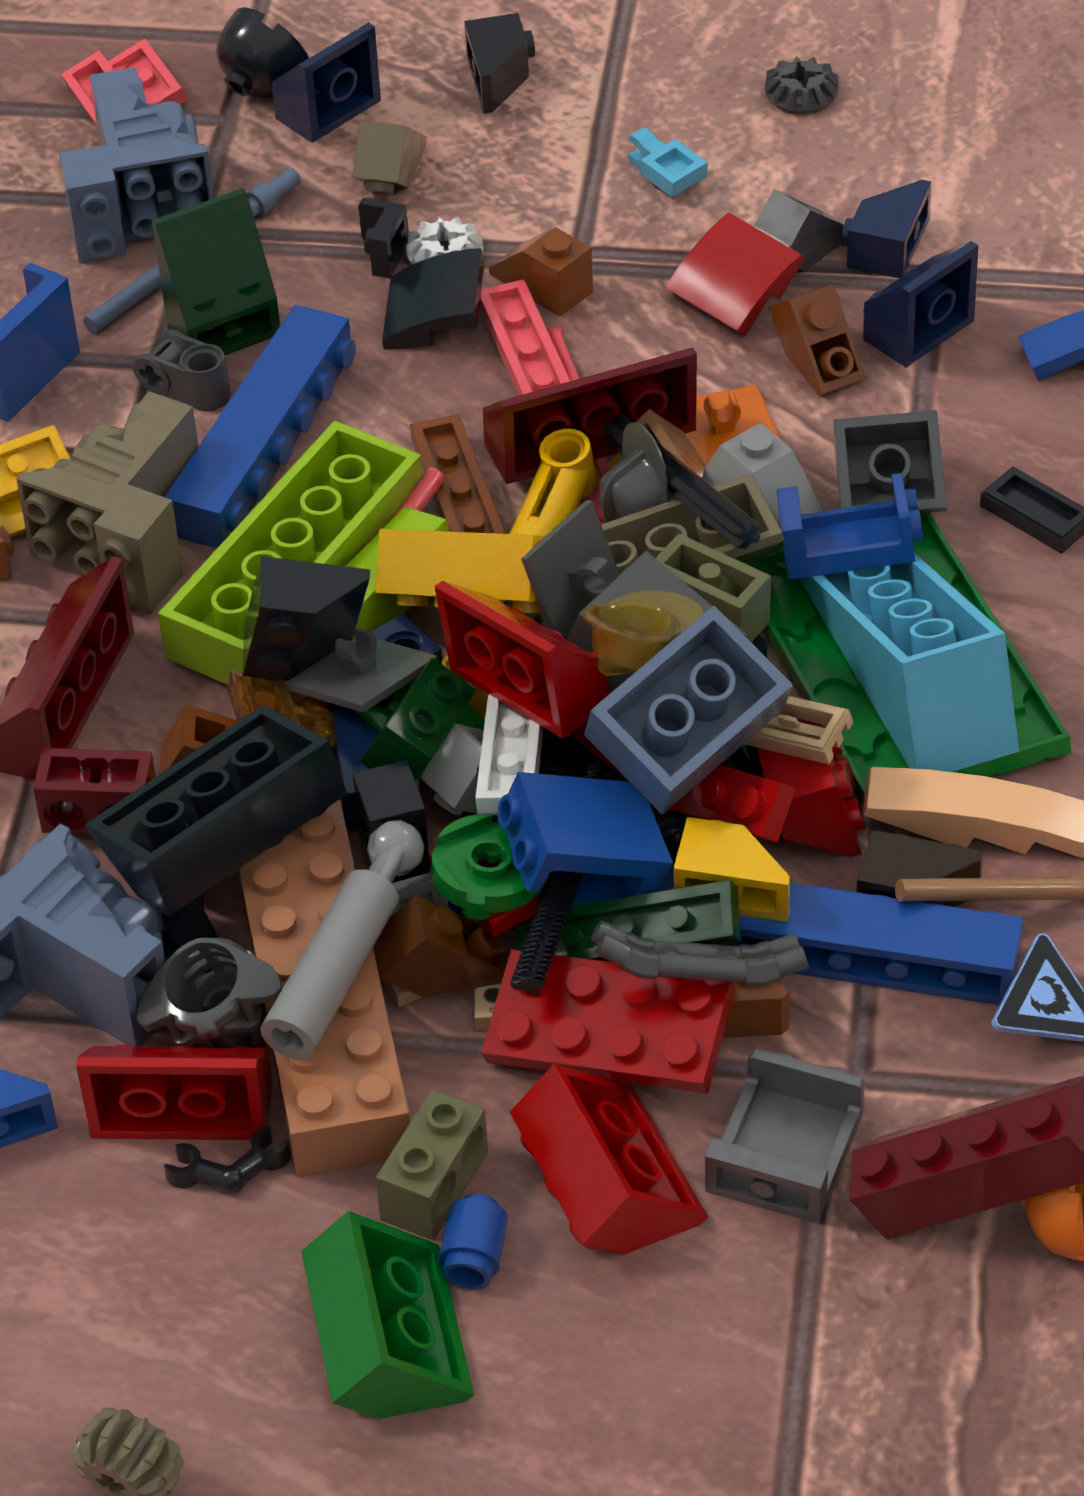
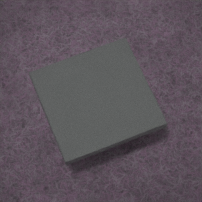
M586 500L521 558L547 628L559 632L565 639L568 638L578 614L620 575L593 501Z
M355 627L353 630L356 638L351 641L338 638L335 643L336 650L291 678L285 684L286 689L364 713L417 678L430 659L434 658L438 661V656L376 639L373 632Z

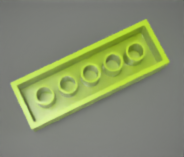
M334 420L159 611L158 617L165 658L253 696L266 680L243 676L244 623L261 556L346 566L379 533V529H383L390 522L423 476L421 454Z

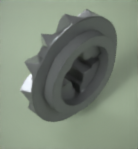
M796 56L793 62L778 61L776 68L767 70L764 89L768 99L781 108L792 111H811L822 108L835 99L839 90L838 75L832 72L831 64H818L815 57L808 61H801ZM800 80L805 81L806 88H803L802 84H799Z

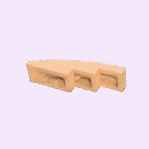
M871 767L867 772L862 814L864 816L949 845L956 844L967 848L975 837L1026 855L1036 842L1084 859V800L1044 788L987 776L931 769Z

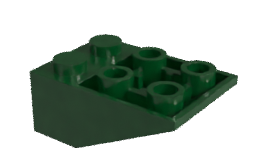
M244 188L152 220L168 330H176L187 337L206 344L216 345L221 348L224 356L273 338L280 327L277 295L249 199Z

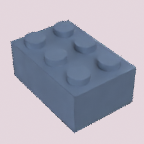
M712 606L590 711L584 735L663 815L784 709L793 684L715 606Z

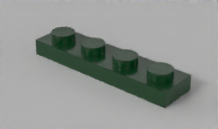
M731 880L571 906L572 909L569 910L570 914L567 916L568 920L565 921L566 925L564 926V931H562V936H560L561 940L558 941L559 946H556L557 951H555V955L611 962L595 954L598 944L591 941L594 930L601 920L640 938H652L656 941L716 945L741 942L738 886ZM534 916L515 926L516 950L521 951L523 949V944H525V939L527 938V933H529V928H531L530 925L533 923L532 919Z

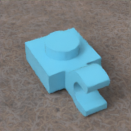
M641 128L629 135V141L635 144L638 149L628 154V159L633 165L640 168L641 175L670 197H675L707 177L708 162L676 138L667 144H663L647 128Z

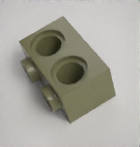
M431 1089L376 1176L380 1220L430 1240H435L446 1222L450 1204L460 1199L488 1153L485 1109Z

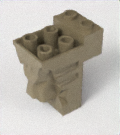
M149 391L139 404L136 403L132 407L124 429L97 424L89 435H84L81 438L77 447L74 448L71 459H60L49 469L39 468L31 472H22L16 480L30 553L37 555L45 561L56 562L78 570L83 574L88 573L111 557L121 558L123 560L130 607L151 615L183 575L173 502L171 499L165 498V495L199 447L193 406Z

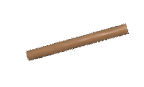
M1084 877L898 879L895 885V895L899 902L1084 900Z

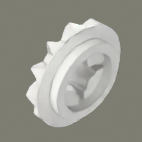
M439 216L435 223L421 221L418 230L408 232L406 254L413 265L430 257L449 252L481 248L483 252L482 235L477 234L475 224H462L459 217H455L451 221H443ZM441 241H448L447 251H444V247L440 245Z

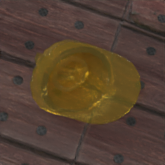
M642 590L629 593L602 604L588 606L583 612L585 620L592 625L591 645L595 655L598 656L599 672L606 676L639 670L666 647L673 638L680 635L704 614L701 605L693 599L678 593L662 590Z

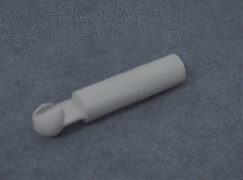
M402 820L388 821L371 834L367 848L372 863L369 870H354L348 874L260 1027L261 1035L265 1042L278 1053L293 1059H307L313 1055L399 902L398 892L391 883L395 876L408 874L422 861L425 847L420 833L414 826Z

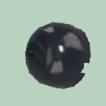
M247 7L237 8L219 36L216 49L219 65L226 75L225 83L235 93L241 96H247L250 93L260 98L273 97L272 81L309 59L300 42L287 29L278 23L272 30L260 22L265 14Z

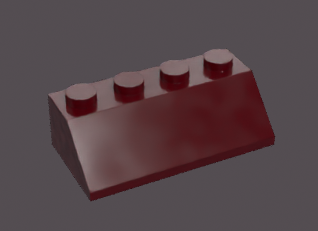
M693 347L501 400L483 407L484 446L505 483L510 484L535 477L541 464L540 444L546 436L557 430L575 429L583 432L589 439L594 460L618 453L616 448L605 440L606 432L603 430L605 421H612L616 415H624L631 422H636L650 409L682 430L684 434L696 431L697 353Z
M111 557L69 584L60 602L52 605L48 614L47 625L40 638L31 642L27 651L26 662L19 675L10 679L6 688L5 699L0 707V772L35 780L42 748L72 749L134 635L123 560L121 558Z
M1084 1075L892 1132L853 1150L849 1201L885 1239L1083 1183Z

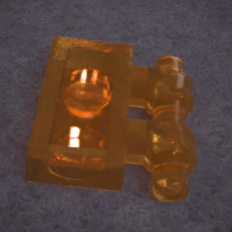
M230 670L227 692L237 722L262 705H266L329 740L331 748L335 745V728H338L333 714L329 711V702L286 689V681H269L263 678L243 676V671Z

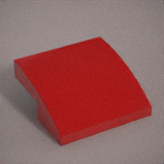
M728 212L692 248L665 288L746 336L769 297L773 295L780 300L805 257Z

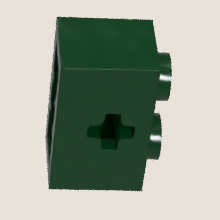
M431 658L406 691L359 762L368 769L407 760L414 780H416L432 760L477 689L434 658Z

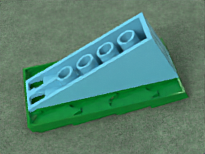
M920 513L923 541L913 543L915 562L791 580H788L783 547L778 552L760 557L753 562L745 563L771 575L770 622L764 630L767 633L769 644L803 698L809 701L849 709L854 722L849 730H842L844 738L841 744L843 754L836 755L838 759L847 756L856 784V788L853 789L862 804H864L866 776L871 767L931 769L994 777L993 774L996 773L1001 775L1044 762L1045 758L1050 760L1071 753L1070 736L930 513Z

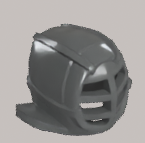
M197 938L177 949L144 989L139 999L137 1022L146 1031H152L166 1025L173 1041L177 1045L231 1048L234 1046L258 1048L261 1036L260 1027L263 1021V1003L276 1001L282 991V983L272 966L256 958L251 951L245 950L237 943L226 938ZM210 968L213 969L210 973L193 982L202 972Z

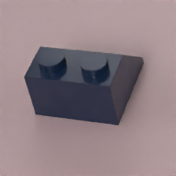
M368 22L272 81L275 118L313 143L380 102L381 93L375 26Z
M970 241L934 255L916 268L908 270L900 279L882 291L874 293L864 302L863 340L907 368L972 323L975 315L979 245Z

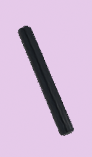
M616 415L612 421H605L603 430L606 432L605 440L623 454V431L627 424L633 422L624 415ZM656 442L666 466L668 491L737 548L747 549L751 543L759 541L761 535L757 531L758 522Z

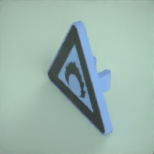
M1040 933L1031 943L991 1021L992 1027L998 1032L1084 1042V989L1050 937Z

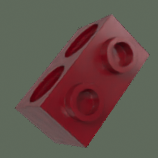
M42 748L33 788L42 833H51L61 823L70 829L71 834L90 835L86 823L156 777L152 752Z

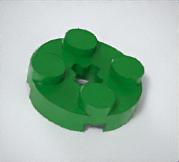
M489 814L467 816L447 825L437 837V846L432 851L431 877L435 887L448 901L460 906L464 915L474 920L488 919L494 913L519 908L531 901L535 896L541 895L544 888L543 884L539 893L526 891L520 872L513 864L512 850L505 830L500 827L499 823H492L493 815ZM485 859L490 864L500 862L497 867L492 868L478 865L479 860Z

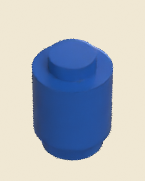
M469 1194L464 1198L453 1201L448 1208L439 1263L443 1267L442 1275L444 1279L454 1286L466 1289L484 1288L489 1285L491 1277L499 1270L508 1214L493 1198L483 1194Z

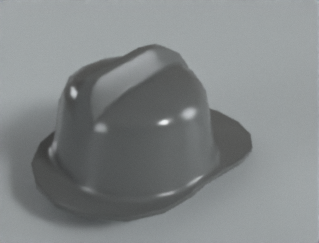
M638 422L629 423L625 427L622 440L623 458L604 474L600 480V507L605 523L669 501L666 466L661 451L650 432Z

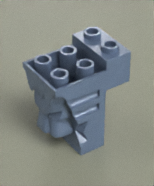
M136 67L89 75L100 146L59 153L70 225L79 263L127 255L125 242L154 238L152 220L214 198L207 146L198 143L194 115L184 114L183 107L175 101L147 104L142 79L138 77Z
M60 823L44 839L37 841L30 848L27 855L6 875L0 876V1020L34 988L126 1045L141 1047L159 1029L146 1031L137 1022V1009L144 989L165 963L161 934L164 926L161 911L144 900L127 895L122 884L116 878L98 869L101 864L97 857L71 834L68 827Z

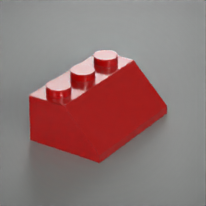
M441 581L434 586L450 670L463 680L490 694L562 739L588 721L590 711L610 694L608 669L605 661L596 653L582 649L565 639L559 632L549 630L528 618L519 609L511 608L492 596L445 581Z
M122 1044L116 1046H92L77 1058L76 1068L91 1138L251 1140L252 1135L258 1129L268 1126L273 1086L268 1048H250L247 1046L213 1048L191 1047L187 1045L134 1047Z
M553 1064L510 1111L513 1120L521 1132L520 1140L522 1145L536 1159L545 1176L544 1184L547 1190L559 1201L570 1221L569 1230L571 1234L584 1247L625 1255L697 1227L708 1218L707 1213L633 1086Z

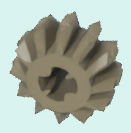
M103 1408L99 1414L94 1416L89 1425L85 1424L76 1439L77 1444L70 1455L76 1465L75 1470L78 1475L87 1479L92 1489L99 1490L106 1496H166V1494L171 1493L180 1476L178 1474L184 1465L180 1455L181 1449L176 1442L166 1437L164 1429L156 1428L149 1423L147 1418L141 1419L136 1417L129 1410L121 1409L118 1411L115 1408Z

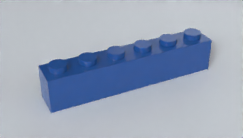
M294 305L165 495V498L171 499L173 502L178 538L218 548L245 519L257 500L263 499L266 496L272 477L280 465H286L291 456L293 445L301 433H306L309 430L314 413L323 400L327 401L330 398L335 381L342 370L348 369L353 362L356 345L355 341L351 340L349 318Z

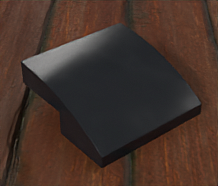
M481 248L460 250L430 257L406 267L391 276L382 337L383 349L432 346L434 331L477 328L484 271V258Z

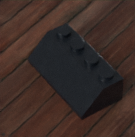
M262 705L86 823L90 835L140 899L170 917L177 911L190 906L197 897L223 879L235 875L242 866L265 850L280 844L284 837L307 821L322 815L329 806L347 795V791L329 740L270 707Z

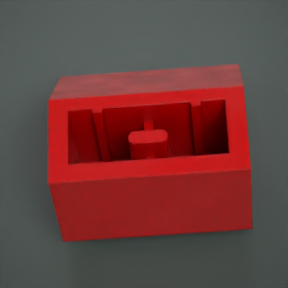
M797 719L798 722L818 726L822 728L827 727V725ZM840 745L839 748L833 746L834 758L830 765L757 748L764 778L796 788L781 831L783 838L788 841L850 857L862 854L857 832L866 829V824L857 797L851 799L848 797L853 795L852 789L856 788V784L847 756L838 759L836 755L843 754L842 746Z

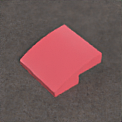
M145 38L109 61L98 50L61 74L66 84L96 125L89 77L92 74L136 67L138 77L142 79L147 104L175 101L181 105L188 100L182 87Z

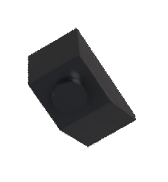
M518 13L464 21L466 58L483 114L496 110L529 78L528 58L535 57L534 38L531 30L524 31Z

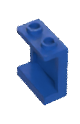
M29 263L23 269L27 295L0 320V419L7 422L80 353L68 278L33 263Z
M902 473L891 474L894 499L891 502L802 515L797 486L776 489L780 525L784 538L783 548L788 580L915 562L913 543L923 541L915 488L905 490Z
M518 772L508 794H505L499 802L498 822L500 827L505 830L512 850L513 864L519 870L527 892L539 893L550 872L564 871L621 876L629 897L659 891L673 864L648 800L630 782Z

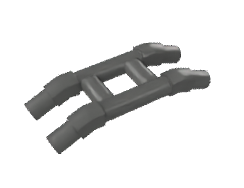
M601 920L591 938V941L598 944L595 954L619 965L621 970L642 979L657 980V977L744 982V985L766 986L781 981V977L809 968L803 947L799 945L795 933L769 942L763 941L754 945L740 944V946L656 941L652 938H640Z

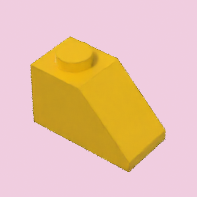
M687 817L674 865V889L731 880L738 886L740 916L788 922L790 914V876L749 830L740 824Z

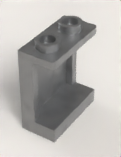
M752 1049L748 1058L747 1080L721 1140L712 1138L705 1155V1192L820 1224L863 1117L864 1079L851 1075L842 1069L826 1068L796 1060L784 1053H771L760 1049Z

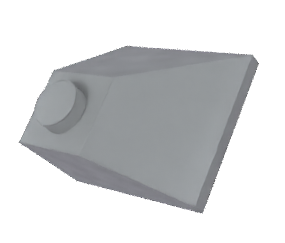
M762 423L721 444L704 468L702 478L711 486L752 474L780 529L776 489L797 486L801 515L823 512L794 451Z

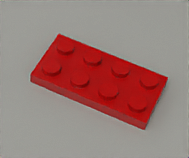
M511 949L481 1051L487 1063L548 1071L553 1064H557L613 1081L709 1093L736 990L733 982L657 977V980L642 979L621 970L620 966L613 962L555 955L553 962H551L552 966L549 967L550 972H547L548 977L545 978L544 988L538 990L539 995H530L524 989L514 990L511 987L510 980H512L516 964H518V959H520L519 955L522 954L520 950Z

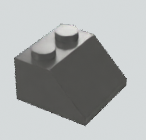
M937 410L833 419L834 450L841 509L893 501L894 492L891 474L902 473L905 490L915 488L919 513L947 511Z

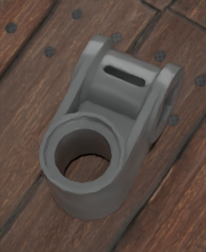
M171 329L165 331L158 339V346L149 354L140 355L133 363V371L136 378L147 390L186 403L195 409L202 411L214 410L222 407L230 399L231 390L225 357L221 348L187 337L179 331Z

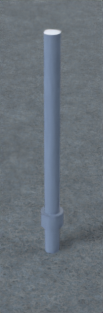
M288 168L268 184L260 183L247 192L253 217L265 216L277 207L278 199L301 183L300 175L295 169ZM155 265L84 317L83 322L88 331L96 334L160 287L159 265Z

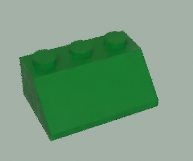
M347 1211L301 1251L333 1404L382 1419L462 1403L474 1396L449 1285L442 1275L443 1267L439 1263V1244Z

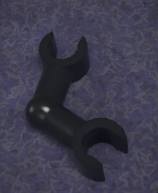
M271 1126L262 1127L252 1135V1149L228 1166L202 1159L200 1151L196 1146L187 1143L175 1144L178 1161L189 1165L186 1167H176L164 1164L166 1180L170 1185L177 1188L192 1187L199 1182L221 1188L227 1193H237L263 1169L272 1171L284 1167L291 1157L290 1142L285 1140L275 1149H266L273 1143Z

